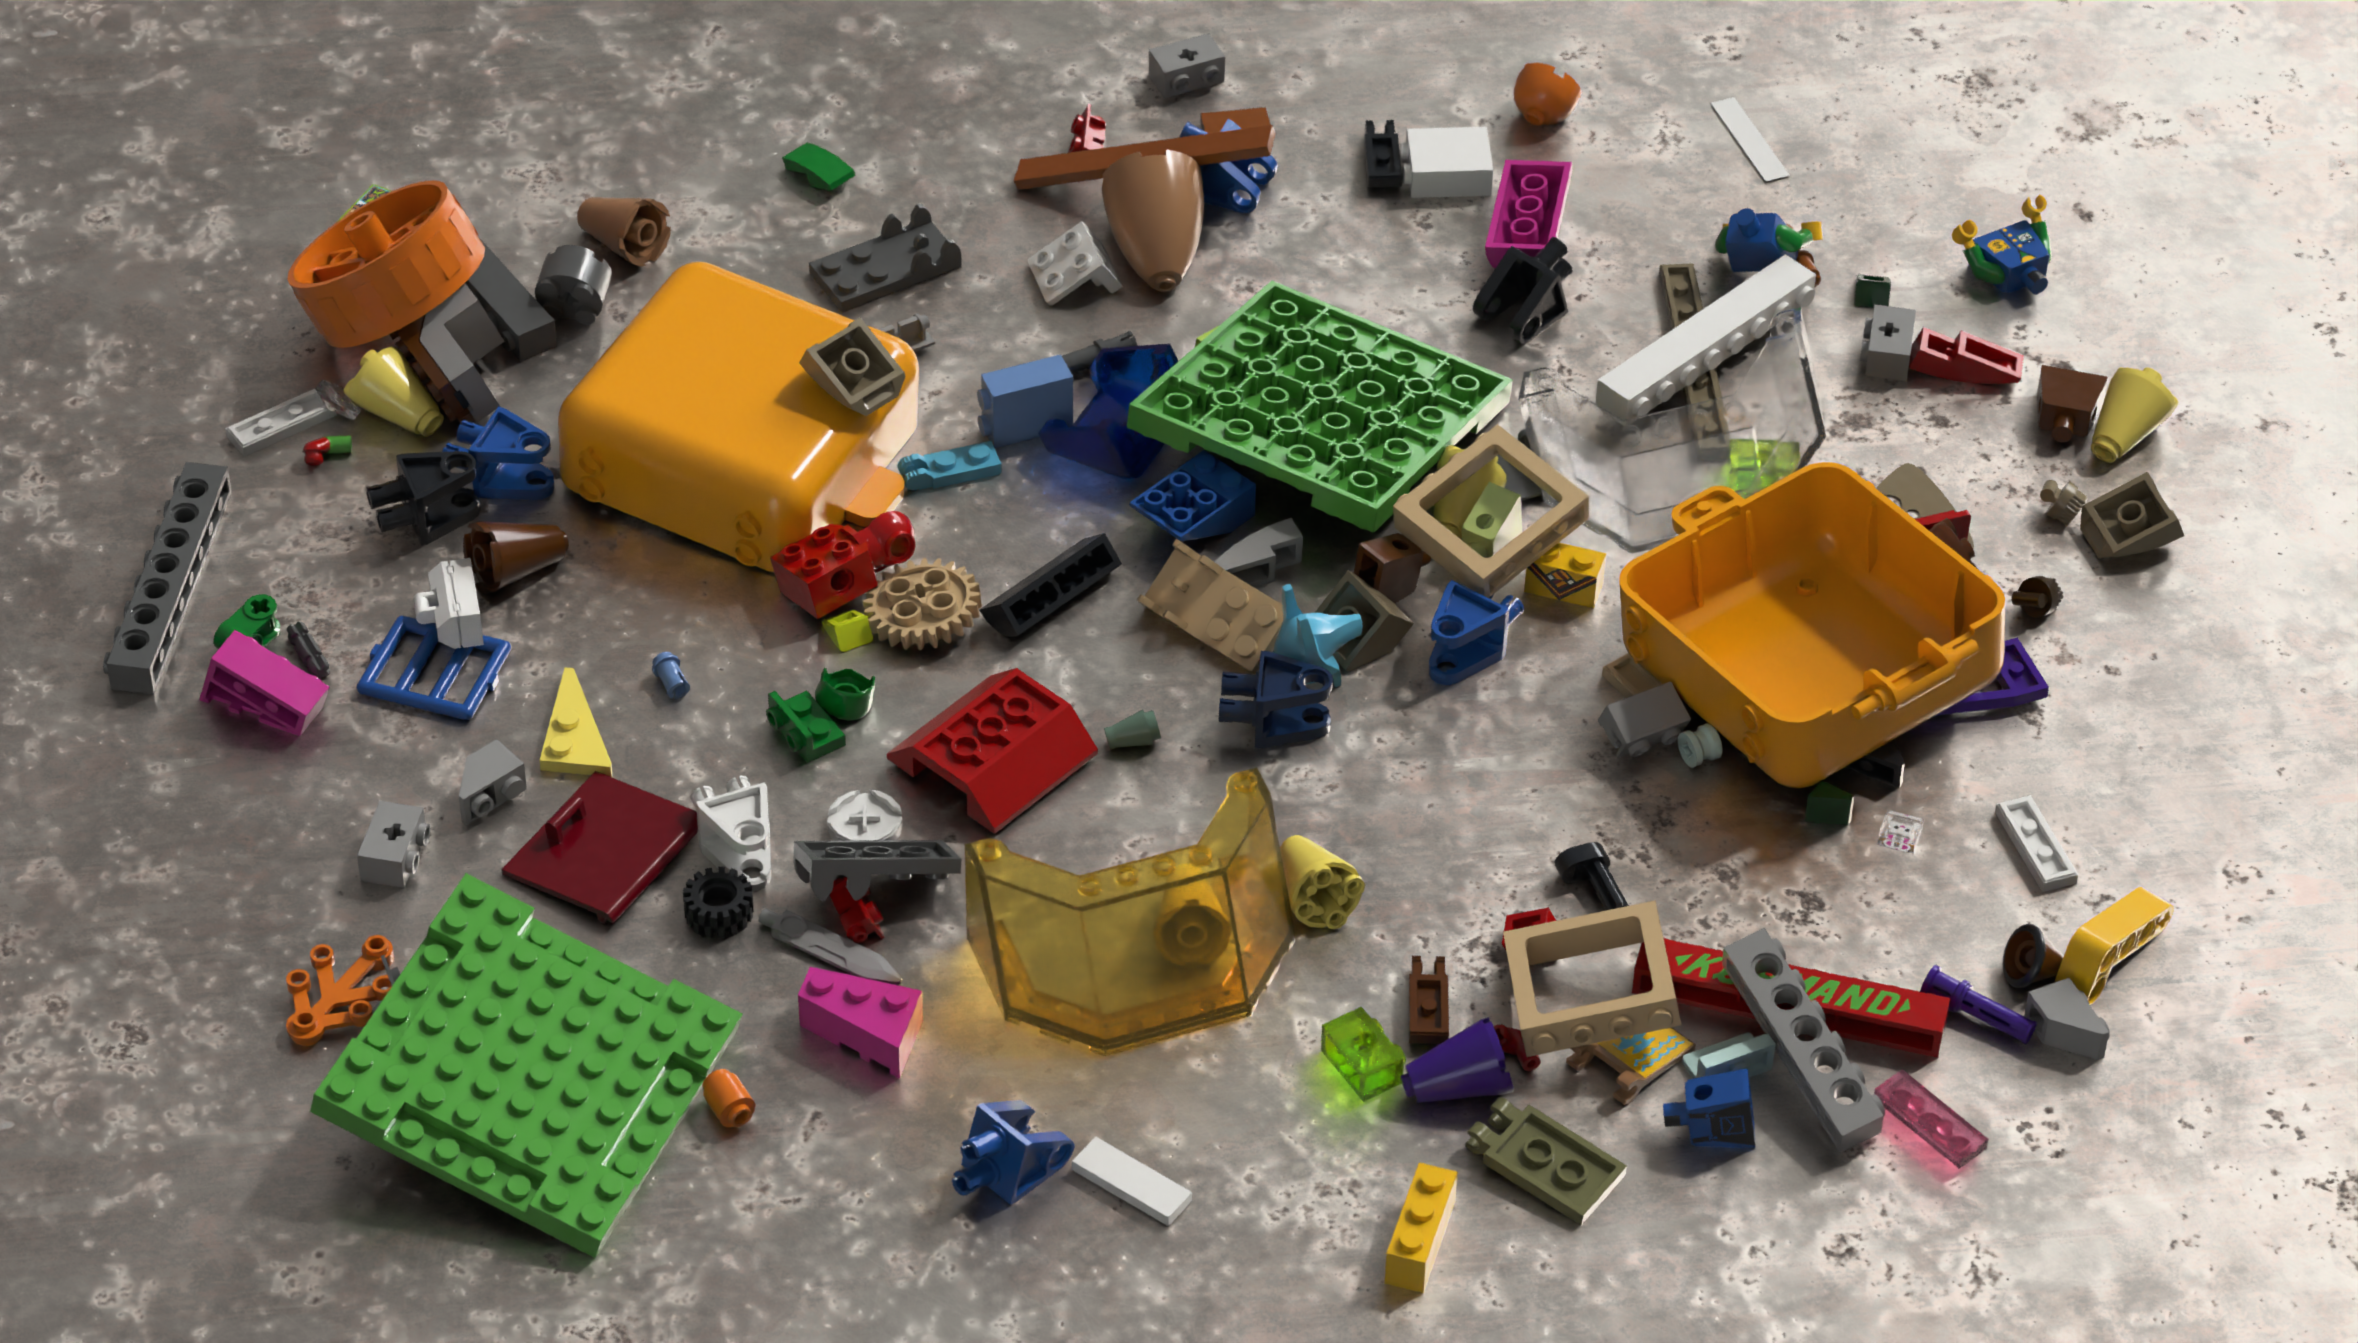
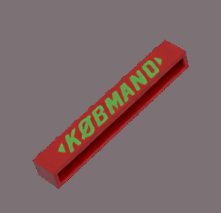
M1663 938L1677 1003L1756 1020L1722 965V950ZM1644 942L1641 943L1634 967L1632 994L1636 995L1650 992L1653 988ZM1789 965L1791 970L1797 969L1801 974L1806 986L1804 991L1811 1001L1816 1000L1820 1004L1825 1014L1826 1020L1824 1022L1830 1032L1836 1031L1841 1038L1938 1058L1946 1026L1950 998L1816 969ZM1762 972L1758 974V976L1763 979H1771L1775 977L1773 974L1768 972ZM1781 1003L1777 1005L1780 1009L1783 1010H1791L1794 1008L1793 1005L1788 1003Z

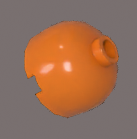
M1538 62L1527 63L1519 73L1513 91L1514 102L1519 111L1524 115V118L1533 125L1559 124L1575 110L1582 94L1581 88L1567 73L1562 78L1553 73L1556 67Z

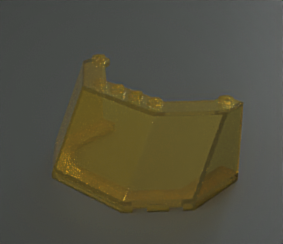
M1257 767L1237 772L1229 777L1226 784L1227 797L1198 844L1083 875H1077L1011 852L1003 842L996 839H983L965 844L967 940L1005 1021L1019 1026L1022 1022L1039 1027V1033L1066 1043L1075 1040L1089 1045V1051L1107 1056L1252 1015L1258 1005V998L1262 991L1268 988L1280 968L1281 959L1286 951H1290L1295 942V931L1272 797Z

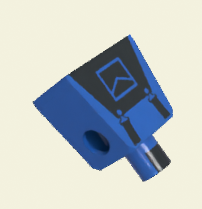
M1748 1069L1689 1079L1685 1083L1686 1102L1663 1103L1665 1127L1688 1125L1691 1144L1695 1147L1756 1148L1754 1113Z

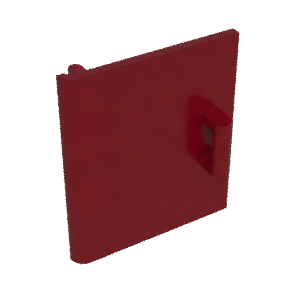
M595 771L501 869L502 875L597 914L598 921L602 924H605L607 921L614 923L698 833L697 811Z

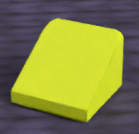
M854 609L822 621L824 629L841 652L873 641L868 616Z

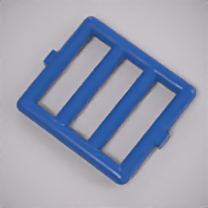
M399 616L382 644H375L371 650V662L356 688L362 695L463 720H470L487 691H494L499 682L498 672L511 651V644L506 640L483 635L484 645L465 648L461 645V648H457L454 651L429 696L411 692L410 689L439 642L436 623L420 624L416 618ZM406 631L424 635L422 642L395 687L375 683ZM473 648L493 652L463 704L444 700Z

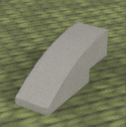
M1289 518L1250 534L1216 559L1215 563L1253 587L1274 582L1275 570L1302 562L1303 536L1292 518Z

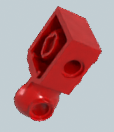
M888 511L880 514L871 521L868 527L859 532L849 525L829 524L825 527H820L811 535L796 543L785 546L782 551L770 557L780 593L819 619L878 586L877 573L881 570L910 559L916 547L914 527L908 516L900 511Z

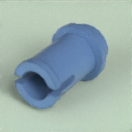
M671 652L658 654L652 662L653 674L661 679L671 699L673 697L675 699L684 697L690 690V684L686 681L679 668V658Z

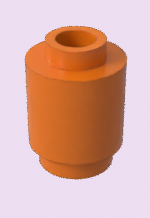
M718 1069L710 1073L702 1084L704 1090L703 1097L721 1124L725 1127H739L746 1124L751 1119L756 1104L738 1076L730 1073L727 1069Z

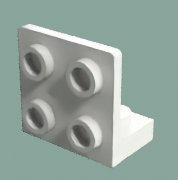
M1082 221L1028 259V264L1043 297L1050 306L1089 279H1092L1097 286L1103 284L1111 294L1123 287L1103 243Z

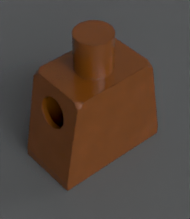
M2042 365L2037 389L2038 427L2042 430L2051 431L2053 439L2059 442L2069 441L2072 435L2088 436L2102 408L2108 377Z
M1395 533L1360 543L1353 573L1396 604L1415 591L1420 569L1430 563L1431 557L1403 534Z

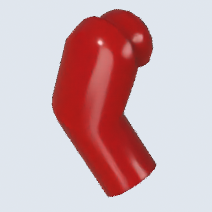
M1503 1024L1494 1026L1503 1052L1517 1056L1525 1071H1532L1540 1065L1541 1060L1538 1055L1527 1057L1521 1030L1509 1028Z

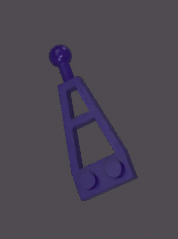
M2018 637L2005 641L2004 664L1997 676V680L2003 690L1974 693L1937 715L2022 705L2047 698L2049 686Z

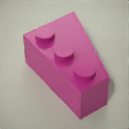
M234 630L211 658L199 700L209 704L215 699L230 705V712L240 714L243 710L260 716L259 722L301 736L322 710L329 686L324 684L318 677L308 674L291 664L285 657L276 655L266 649L252 637L245 636Z
M809 967L798 993L799 1024L801 1027L839 1047L844 1044L858 1051L861 1059L869 1063L875 1060L890 1068V1074L899 1079L901 1078L923 1023L922 990Z

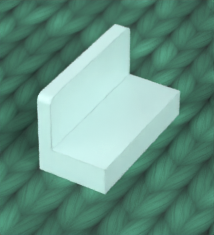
M1745 1033L1685 1054L1682 1058V1064L1693 1079L1740 1069H1748V1075L1752 1077L1772 1070L1776 1044L1768 1033L1755 1038L1751 1033Z

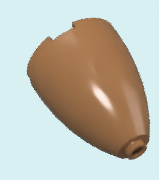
M1166 150L1164 155L1142 157L1140 152L1132 153L1115 161L1103 173L1101 190L1106 215L1120 250L1138 276L1150 287L1160 292H1168L1178 286L1188 272L1200 240L1204 215V191L1201 168L1192 157L1178 151Z

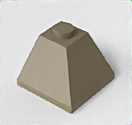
M1349 570L1315 611V613L1328 615L1360 614L1363 622L1361 635L1348 641L1333 654L1337 662L1349 672L1392 652L1414 624L1394 602Z

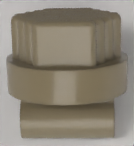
M2048 480L2045 482L2040 493L2042 501L2051 502L2046 514L2054 520L2057 518L2065 525L2071 523L2088 498L2070 481L2061 490L2058 488L2056 481Z

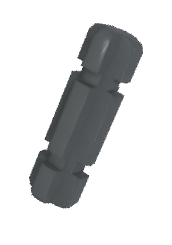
M299 621L295 625L290 624L287 627V637L291 644L295 646L294 649L305 667L308 668L309 674L319 679L327 677L330 674L329 663L322 655L323 653L313 636L308 633L309 630L306 625Z

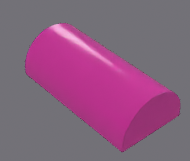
M1505 160L1485 245L1486 257L1494 269L1511 246H1514L1530 257H1535L1552 237L1558 238L1573 171L1572 162Z

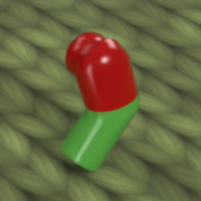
M324 436L306 443L302 451L305 453L304 462L307 465H321L323 463V454L352 453L351 436Z

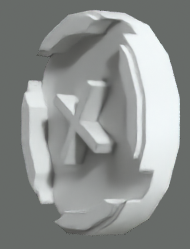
M860 790L850 791L838 797L830 806L828 812L827 827L833 841L897 840L903 826L900 805L891 796L876 790H870V793L861 794Z

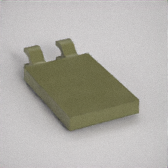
M1499 1097L1490 1107V1110L1494 1113L1488 1118V1123L1496 1129L1506 1130L1499 1136L1479 1121L1468 1130L1471 1138L1466 1142L1465 1146L1475 1154H1484L1483 1164L1580 1225L1585 1222L1626 1175L1627 1165L1530 1104L1521 1111L1514 1107L1507 1099Z

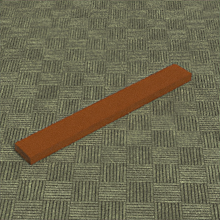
M1273 125L1020 159L1014 183L1017 190L1103 179V173L1111 164L1122 157L1136 152H1140L1142 157L1164 155L1166 150L1178 151L1192 157L1199 165L1266 157L1271 155L1276 133Z

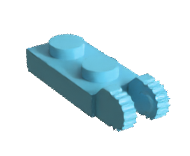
M992 441L923 456L918 453L911 454L900 459L897 465L899 472L905 475V487L911 491L931 487L935 489L996 476L1002 473L1001 462Z

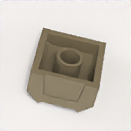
M861 317L822 343H817L808 348L799 362L812 379L829 395L844 406L865 416L898 397L905 379L904 371Z
M2148 472L2083 505L2081 509L2080 530L2098 558L2126 556L2145 552L2185 536L2179 519L2173 510H2170Z

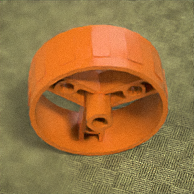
M437 180L422 181L384 194L333 224L297 257L288 272L287 280L294 290L293 293L327 343L336 348H349L391 334L440 305L455 293L477 270L484 258L485 247L478 237V232L447 186Z

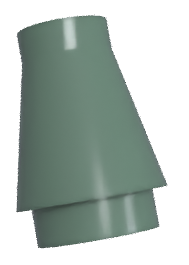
M1142 709L1122 721L1104 728L1110 750L1118 747L1153 745V741L1161 739L1153 710L1144 712Z

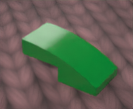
M808 142L782 157L785 168L806 174L812 187L832 191L856 176L854 170L839 157L822 147Z

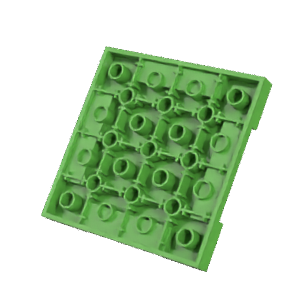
M1271 280L1129 404L1127 428L1186 453H1189L1196 445L1203 447L1207 451L1215 452L1233 460L1237 464L1245 465L1264 473L1270 478H1276L1301 491L1313 494L1312 507L1374 533L1393 515V505L1403 494L1410 493V487L1440 460L1447 446H1454L1468 432L1477 434L1509 403L1513 379Z
M466 873L430 924L426 938L358 1037L351 1039L314 1093L310 1112L596 1258L699 1094L703 1081L712 1073L737 1033L743 1014L674 978L670 985L667 986L533 918L534 907Z

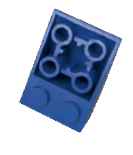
M1203 450L1130 501L1129 506L1178 540L1187 541L1231 533L1255 516L1256 484L1206 450Z

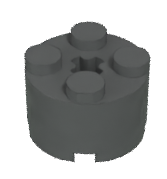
M562 245L557 247L554 253L550 254L549 252L546 255L535 287V298L554 320L567 318L590 325L595 322L596 317L600 314L611 282L612 272L609 264L604 259L601 263L593 257L595 252L577 245Z

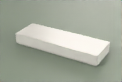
M317 387L225 428L226 435L245 457L335 417L337 412L328 409L327 405L329 403L324 400L322 390Z
M2031 795L1997 803L1995 814L2041 891L2045 892L2077 884L2079 874Z
M1095 1137L1072 1160V1170L1167 1226L1192 1202L1191 1191L1098 1137Z

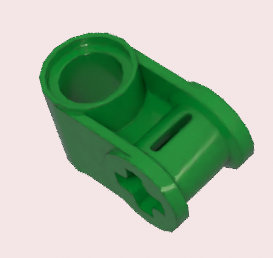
M258 594L247 599L244 605L218 627L213 638L214 646L219 649L232 632L237 630L245 636L252 637L260 645L266 647L279 636L281 630L280 623L275 618L277 613L275 599L265 594Z

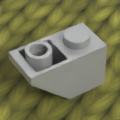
M498 739L466 757L459 792L461 819L465 825L487 815L491 810L517 797L527 789L524 763Z
M2070 978L2029 991L2024 1017L2037 1022L2035 1033L2044 1045L2096 1060L2104 1058L2107 1041L2110 1037L2107 1023L2096 1015L2089 1005L2085 993L2079 991Z

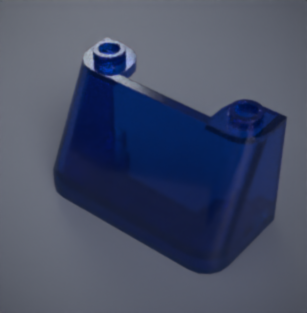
M1156 344L1102 348L1090 367V377L1098 392L1074 424L1068 427L1061 419H1050L1039 431L1038 434L1048 452L1122 479L1139 478L1165 443L1145 437L1141 433L1127 428L1129 404L1178 362L1171 345Z

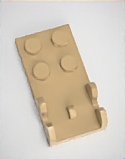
M1175 539L1172 544L1175 548L1145 596L1140 594L1137 601L1153 613L1253 674H1256V671H1259L1261 651L1272 652L1274 649L1276 638L1283 623L1282 604L1224 570L1205 555L1196 553L1186 544Z

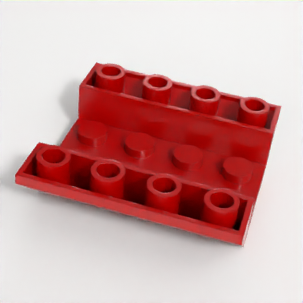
M1018 668L990 675L889 751L887 759L912 777H915L928 767L967 794V815L995 834L1098 754V748L1071 704Z

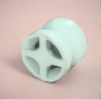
M1709 723L1699 726L1696 732L1688 730L1680 733L1678 736L1680 754L1685 763L1691 768L1701 765L1705 759L1712 761L1722 756L1720 737L1716 729Z

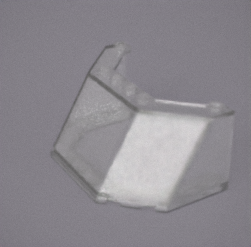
M1801 307L1780 312L1773 317L1770 323V338H1766L1765 346L1733 395L1622 420L1565 386L1561 376L1555 370L1539 368L1524 372L1518 398L1531 451L1589 496L1590 518L1582 525L1600 536L1602 534L1617 543L1620 548L1630 554L1654 549L1679 535L1672 528L1671 513L1673 508L1681 502L1713 486L1729 487L1746 499L1807 466L1816 450L1819 449L1826 438L1810 344ZM1541 488L1545 503L1553 508L1559 504L1556 499Z

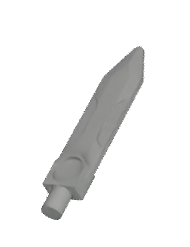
M765 908L759 916L760 923L772 928L773 938L798 948L854 976L895 984L902 981L899 973L882 955L808 921L787 909L782 915H779Z

